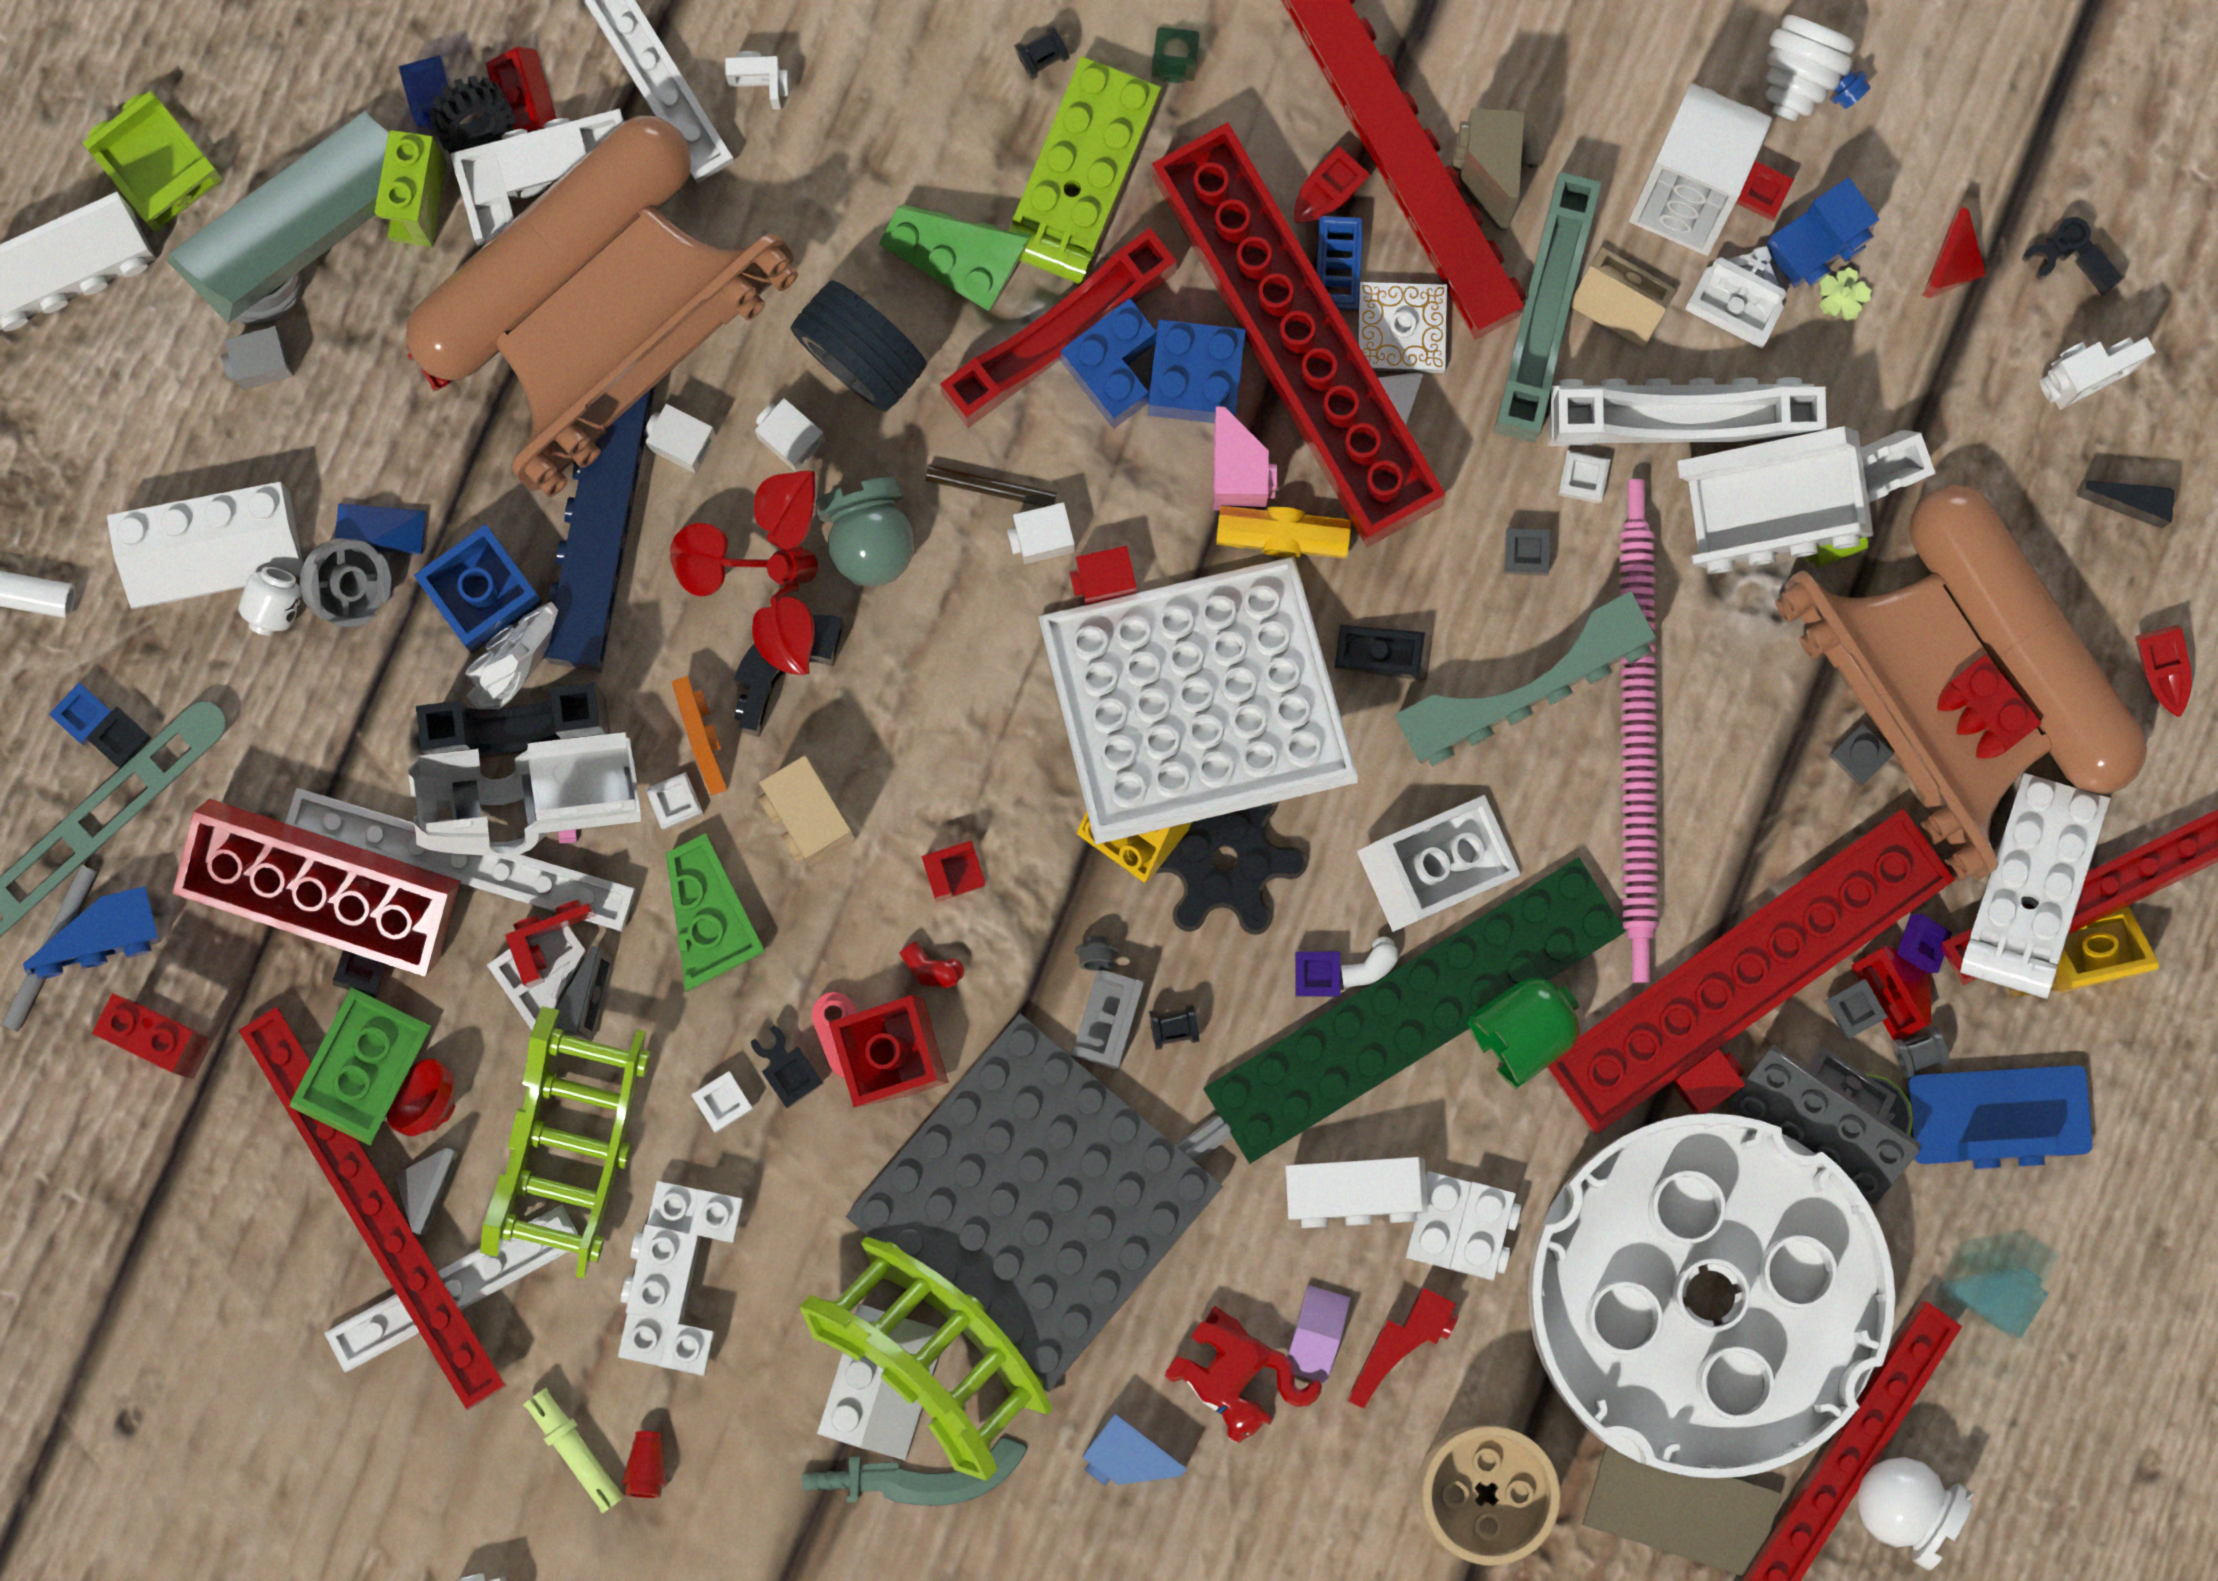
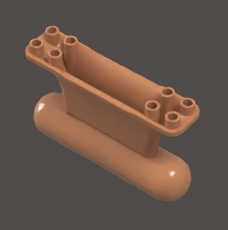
M637 115L621 123L419 303L407 320L406 342L409 352L416 364L432 376L447 380H462L479 371L499 352L508 361L526 393L533 422L529 442L515 457L511 469L515 476L529 490L536 491L541 489L547 497L555 496L566 486L568 479L561 472L573 461L581 468L593 463L601 452L595 442L607 432L606 429L723 324L727 325L738 314L746 321L755 318L765 307V302L759 296L772 284L778 291H783L790 287L798 277V272L791 266L794 259L793 254L785 241L776 233H768L746 248L725 250L696 240L680 230L658 211L683 188L690 176L692 161L689 144L681 131L659 117Z
M1949 485L1929 492L1917 503L1910 517L1909 534L1913 547L1931 573L1930 575L1902 589L1883 595L1849 598L1838 596L1825 590L1809 573L1799 571L1785 584L1786 591L1782 593L1781 598L1775 601V605L1786 622L1790 623L1801 617L1807 626L1806 634L1799 638L1806 654L1812 660L1825 654L1832 666L1839 670L1922 796V803L1930 814L1927 819L1920 823L1924 834L1934 845L1946 838L1955 853L1945 859V864L1955 880L1960 882L1970 875L1980 880L1997 869L1998 861L1989 840V827L1992 815L2010 785L2039 758L2049 752L2066 779L2078 789L2094 794H2111L2126 788L2138 777L2146 761L2147 746L2141 728L1990 501L1975 488L1963 485ZM1985 654L2042 722L2041 725L2007 752L1991 759L1976 757L1977 745L1986 730L1972 735H1959L1956 733L1958 720L1967 708L1966 706L1954 711H1939L1937 709L1938 699L1944 687Z

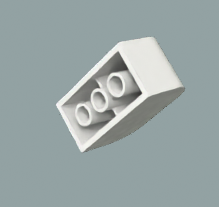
M1690 83L1629 222L1708 256L1742 191L1771 124L1772 117L1752 107L1721 96L1710 89Z

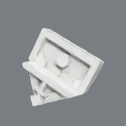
M1767 246L1756 248L1750 254L1730 259L1717 258L1712 267L1705 269L1685 310L1763 349L1784 308L1782 301L1786 296L1784 288L1779 287L1771 267V255Z

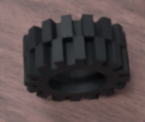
M468 76L467 84H464L461 78L454 81L457 87L452 90L446 85L441 89L444 97L436 95L433 99L435 107H430L429 110L431 124L445 151L448 150L449 154L502 140L503 134L514 130L512 124L515 123V117L503 91L495 81L491 83L490 79L482 77L479 83L476 76ZM477 112H484L475 121L460 124L467 116Z

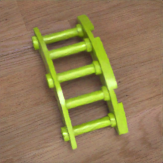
M542 1006L529 1038L522 1085L527 1086L523 1108H518L516 1111L507 1147L512 1152L505 1175H499L483 1222L480 1253L498 1257L503 1241L511 1242L512 1238H517L577 1253L576 1277L584 1279L590 1261L598 1263L602 1253L604 1237L599 1236L610 1200L618 1168L625 1169L628 1163L631 1143L625 1142L638 1078L645 1077L651 1051L644 1050L646 1031L638 1029L630 1051L564 1035V1030L557 1028L559 1010ZM559 1052L625 1068L621 1093L557 1078V1073L550 1071L552 1055L558 1056ZM552 1095L617 1111L610 1142L545 1127V1122L539 1120L544 1098L550 1099ZM540 1144L606 1160L597 1192L532 1176V1171L526 1170L532 1146L539 1148ZM527 1193L592 1209L584 1235L580 1236L517 1220L518 1216L514 1215L513 1211L518 1196L526 1197Z
M866 1237L861 1243L871 1265L837 1300L827 1301L810 1294L799 1305L814 1340L840 1350L858 1362L865 1356L882 1368L884 1371L881 1373V1379L893 1388L908 1404L914 1403L916 1400L932 1418L927 1426L941 1444L954 1470L988 1481L998 1470L990 1452L991 1442L1023 1408L1046 1415L1053 1410L1043 1388V1380L1032 1371L1009 1338L985 1313V1308L978 1299L971 1295H965L940 1274L919 1260L904 1253L896 1244L892 1242L883 1243ZM882 1278L907 1289L876 1322L870 1321L868 1323L851 1313L855 1306ZM923 1299L944 1314L949 1320L916 1355L909 1354L890 1339L889 1334ZM963 1332L985 1357L952 1392L946 1391L937 1379L930 1374L929 1366ZM996 1371L1010 1396L977 1431L964 1412L966 1410L965 1404Z

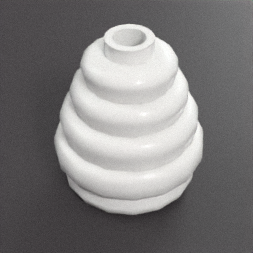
M1786 15L1781 21V28L1775 29L1770 36L1769 45L1773 48L1766 58L1767 64L1771 67L1766 74V81L1771 86L1766 91L1765 96L1768 101L1775 104L1772 113L1796 122L1799 114L1804 116L1812 115L1815 110V104L1823 103L1827 99L1828 90L1834 91L1839 87L1841 75L1846 76L1850 72L1853 65L1850 55L1855 49L1854 41L1839 32L1794 15Z

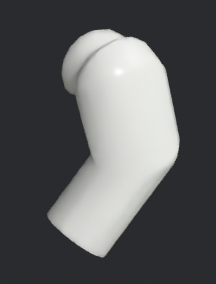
M1379 937L1372 942V952L1364 963L1340 966L1342 987L1370 985L1388 975L1398 961L1399 952L1395 947L1394 941L1389 937Z

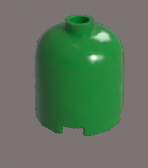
M1530 977L1515 984L1468 1016L1469 1020L1466 1022L1482 1052L1485 1053L1491 1049L1502 1063L1501 1066L1496 1068V1071L1509 1085L1517 1089L1534 1078L1575 1045L1579 1036V1021L1574 1011L1579 1008V1004L1567 987L1563 986L1558 989L1546 979Z

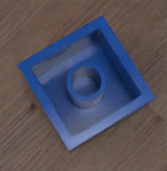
M1158 319L1148 416L1214 423L1216 407H1226L1235 417L1246 329Z
M486 524L414 574L416 580L471 654L487 644L503 628L513 625L543 603Z

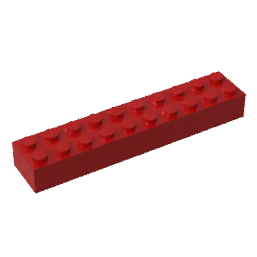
M1229 122L1153 162L1152 178L1238 327L1246 329L1245 339L1366 547H1370L1442 507L1446 496L1443 488Z

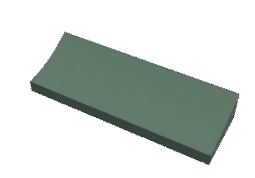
M364 111L169 252L167 262L229 324L376 215L374 211L388 132Z

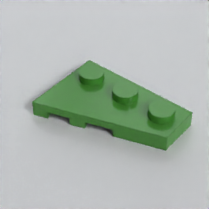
M902 204L897 207L879 245L987 311H990L997 303L1033 235L1019 231L1013 233L997 229L994 225L981 222L978 224L954 219L952 215Z
M705 833L667 852L666 858L677 924L685 992H689L766 953L707 834Z

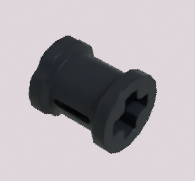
M1053 25L1046 27V33L1024 45L1020 42L1014 45L1021 64L1032 80L1038 77L1040 70L1059 60L1066 62L1070 59L1069 53Z
M1193 1004L1186 1005L1183 1010L1160 1014L1156 1010L1149 1011L1155 1050H1160L1164 1044L1186 1040H1190L1192 1043L1199 1042V1032Z

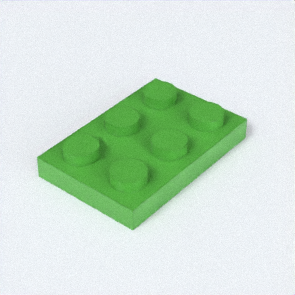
M351 987L291 1100L290 1107L371 1146L432 1026Z

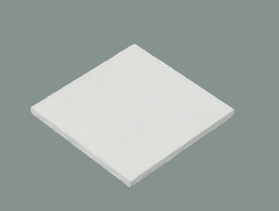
M1294 556L1038 616L1095 845L1358 783L1357 772Z

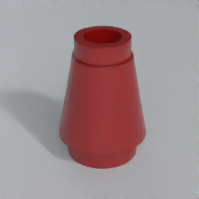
M653 1431L635 1432V1439L632 1443L622 1479V1484L626 1485V1496L649 1499L661 1498L662 1488L666 1487L663 1445L661 1442L662 1433Z

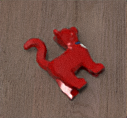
M1215 1305L1205 1321H1201L1191 1336V1339L1199 1345L1208 1343L1217 1351V1355L1210 1365L1205 1368L1190 1359L1176 1356L1164 1375L1172 1382L1181 1379L1187 1382L1204 1405L1222 1415L1226 1424L1227 1437L1236 1443H1240L1246 1438L1255 1435L1264 1424L1270 1425L1273 1421L1272 1417L1263 1410L1259 1403L1244 1398L1241 1395L1247 1384L1263 1368L1268 1367L1276 1370L1277 1390L1285 1402L1295 1407L1311 1405L1322 1392V1384L1316 1379L1310 1382L1304 1389H1298L1295 1386L1293 1363L1287 1356L1250 1336L1237 1319Z

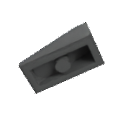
M591 947L556 1008L559 1010L557 1028L564 1030V1035L587 1041L594 1039L614 961L612 955L599 947Z

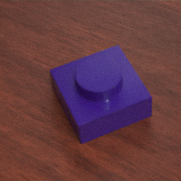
M1911 914L1897 955L1926 973H1938L1944 958V953L1941 950L1942 942L1950 939L1952 932L1923 914Z
M1295 952V997H1340V952Z

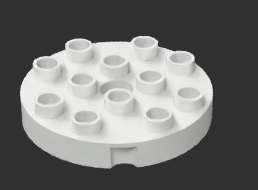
M1697 1114L1665 1119L1637 1129L1597 1152L1575 1172L1551 1204L1540 1227L1529 1269L1528 1307L1534 1343L1542 1366L1552 1386L1574 1416L1597 1438L1619 1453L1639 1463L1662 1471L1692 1477L1729 1478L1762 1473L1786 1465L1811 1452L1844 1426L1859 1408L1856 1400L1863 1391L1874 1367L1883 1366L1894 1323L1895 1288L1889 1250L1881 1227L1858 1187L1833 1160L1823 1152L1815 1154L1796 1140L1782 1134V1130L1778 1126L1737 1115ZM1707 1264L1708 1271H1716L1723 1274L1732 1285L1736 1284L1738 1293L1735 1294L1731 1310L1721 1318L1722 1324L1713 1327V1320L1702 1319L1696 1316L1689 1306L1685 1307L1682 1299L1686 1297V1290L1691 1279L1699 1274L1698 1267Z

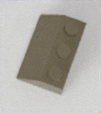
M1471 108L1468 121H1460L1456 144L1453 145L1451 166L1455 171H1459L1462 190L1498 230L1507 231L1519 199L1525 112Z

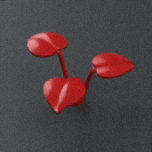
M812 470L773 475L765 479L756 491L754 498L756 522L762 529L769 531L767 541L783 549L776 551L769 559L724 558L728 547L726 534L719 527L709 523H695L684 527L675 535L670 545V561L677 580L692 595L703 597L717 592L725 579L724 566L767 568V573L771 579L780 585H785L771 596V607L761 608L755 613L752 635L757 650L768 663L781 671L795 675H807L810 673L809 660L814 642V621L807 604L799 598L785 596L790 592H797L799 590L798 584L811 582L818 571V562L814 553L809 549L799 546L809 532L813 517L816 485L815 471Z

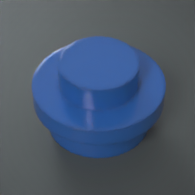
M1850 70L1846 76L1841 75L1840 85L1834 90L1829 99L1833 104L1839 103L1843 109L1849 108L1870 90L1871 86L1866 81L1868 75L1864 70L1856 74Z

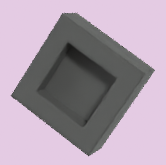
M1506 528L1504 574L1548 576L1551 530Z
M1862 723L1829 756L1861 787L1894 754Z
M1866 979L1824 1001L1846 1040L1887 1018Z

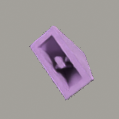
M1307 1285L1287 1358L1293 1363L1295 1375L1311 1380L1316 1379L1326 1384L1341 1340L1351 1297Z

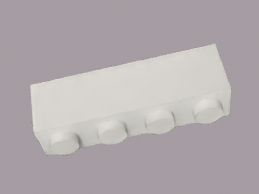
M118 192L0 244V330L12 331L18 329L28 322V317L41 311L43 313L58 311L68 304V299L81 293L91 295L100 292L108 286V281L121 275L124 277L135 276L147 269V263L156 260L136 213Z
M281 481L107 515L114 559L131 609L245 588L248 577L255 572L262 571L265 567L283 569L294 575L295 578L301 575L303 562L290 491Z

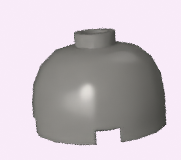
M336 538L319 544L307 556L301 569L299 586L303 601L317 617L339 627H358L374 619L377 616L374 613L379 609L381 603L386 604L390 596L392 577L388 562L371 545L357 539Z

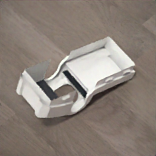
M625 732L528 743V750L515 758V772L502 779H488L482 776L478 749L418 756V760L408 767L411 796L416 797L418 815L414 816L417 845L428 850L466 855L512 857L531 850L546 836L547 832L641 822L634 760L630 738H626ZM524 799L528 827L524 829L525 836L508 842H489L487 817H481L480 804L505 805ZM438 810L451 811L452 819L439 820Z

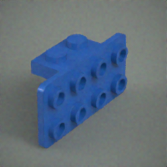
M2082 1066L1915 1075L1908 1080V1096L1913 1115L1912 1138L1921 1144V1149L1914 1158L1919 1164L1973 1161L1974 1169L2001 1168L2000 1160L2018 1159V1167L2046 1165L2045 1157L2084 1155L2092 1150L2087 1076Z

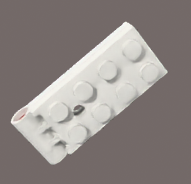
M2027 773L2023 774L1996 857L1998 867L1990 875L1960 973L2048 999L2111 798ZM2023 904H2031V905H2033L2035 908H2034V909H2026V908H2024L2022 905H2023Z

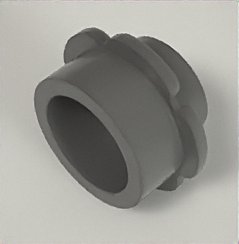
M1105 936L1086 937L1083 940V944L1075 949V954H1078L1079 966L1089 971H1102L1113 968L1115 966V956L1119 953V948L1114 944H1110V939Z

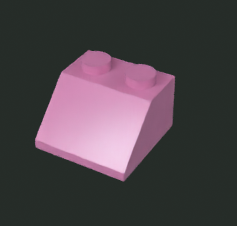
M1216 407L1214 418L1213 510H1220V506L1266 510L1267 499L1275 498V490H1277V464H1269V451L1226 407Z

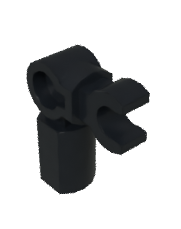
M2070 217L2064 220L2058 229L2046 237L2047 243L2045 245H2032L2022 257L2024 262H2027L2033 256L2044 258L2046 266L2036 275L2038 280L2051 274L2056 265V260L2060 258L2065 261L2074 254L2077 257L2075 263L2102 296L2125 278V275L2099 243L2094 245L2089 240L2091 236L2090 227L2086 221L2078 217Z

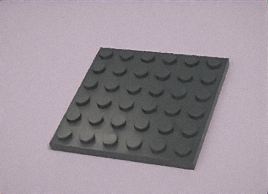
M1019 1014L845 1217L868 1237L883 1243L892 1242L896 1244L904 1253L919 1260L940 1274L965 1295H971L978 1299L984 1306L985 1313L1009 1338L1032 1371L1043 1380V1388L1050 1392L1216 1197L1223 1186L1023 1015Z

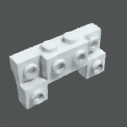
M620 109L571 122L568 118L551 120L545 123L544 129L529 133L525 129L513 130L503 134L502 140L450 153L477 246L486 244V241H490L515 219L511 202L543 194L623 123L624 120Z
M660 1181L656 1182L648 1222L645 1224L643 1233L636 1232L632 1244L631 1258L637 1259L634 1277L626 1276L622 1289L621 1302L627 1303V1317L618 1357L706 1376L708 1369L706 1365L716 1331L683 1325L682 1323L701 1237L735 1243L737 1224L741 1208L744 1205V1199Z

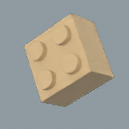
M805 755L759 782L765 793L759 796L758 800L774 826L782 821L788 830L780 836L797 863L805 859L809 867L812 868L856 841Z

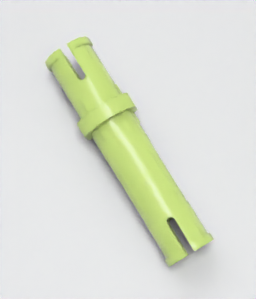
M544 1388L526 1401L523 1406L527 1408L547 1437L544 1439L548 1446L553 1444L599 1507V1511L602 1514L623 1499L625 1495L621 1493L575 1429L578 1426L575 1420L567 1418L549 1394V1390Z

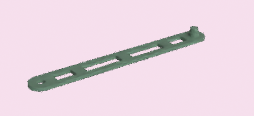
M202 701L187 708L0 877V914L4 917L0 921V938L222 738L226 731L227 721L224 712L217 705ZM179 734L191 749L164 773L153 761L152 757ZM136 773L148 788L100 832L92 837L80 822L129 777ZM63 838L74 850L75 854L20 903L8 890V887Z

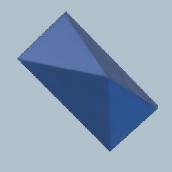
M338 503L335 539L344 538L364 541L379 552L422 555L427 512L424 510Z

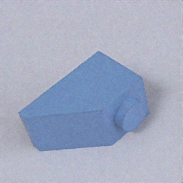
M1117 1414L1112 1416L1082 1456V1458L1089 1462L1084 1470L1105 1486L1110 1479L1116 1484L1121 1485L1179 1477L1187 1470L1186 1467Z

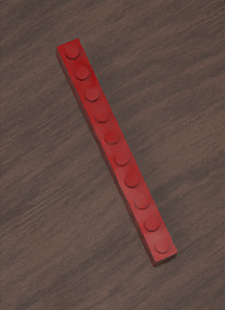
M1281 0L1441 282L1447 285V292L1474 339L1477 340L1521 316L1524 308L1522 301L1526 300V296L1520 283L1514 276L1508 278L1501 266L1504 263V257L1500 248L1493 239L1487 241L1479 228L1483 225V221L1477 208L1472 202L1466 204L1458 191V189L1462 188L1458 175L1451 165L1444 167L1437 154L1440 151V146L1430 128L1423 130L1415 116L1419 114L1416 102L1408 91L1401 92L1394 78L1398 77L1396 68L1387 54L1381 56L1373 43V41L1377 40L1373 27L1366 17L1359 19L1352 6L1355 4V0Z

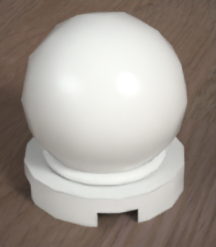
M1906 1457L1886 1459L1872 1466L1863 1477L1858 1493L1857 1508L1863 1526L1878 1541L1896 1548L1913 1546L1912 1561L1929 1571L1942 1560V1556L1935 1552L1941 1546L1944 1539L1948 1537L1955 1541L1972 1508L1973 1503L1969 1500L1974 1495V1492L1959 1483L1954 1484L1949 1490L1945 1491L1939 1475L1925 1463Z

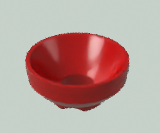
M434 1058L422 1060L412 1066L386 1115L389 1126L406 1136H417L429 1131H435L442 1123L448 1121L456 1107L454 1104L455 1084L452 1072L443 1063Z

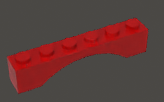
M1149 227L1114 253L1084 283L1044 315L1009 339L973 358L941 382L942 396L966 427L970 428L1061 360L1060 350L1130 298L1136 304L1176 274L1177 261Z

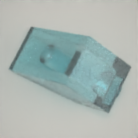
M2019 1266L2017 1270L2006 1268L1942 1281L1937 1290L2011 1338H2022L2049 1295L2048 1291L2040 1287L2043 1280L2022 1266Z

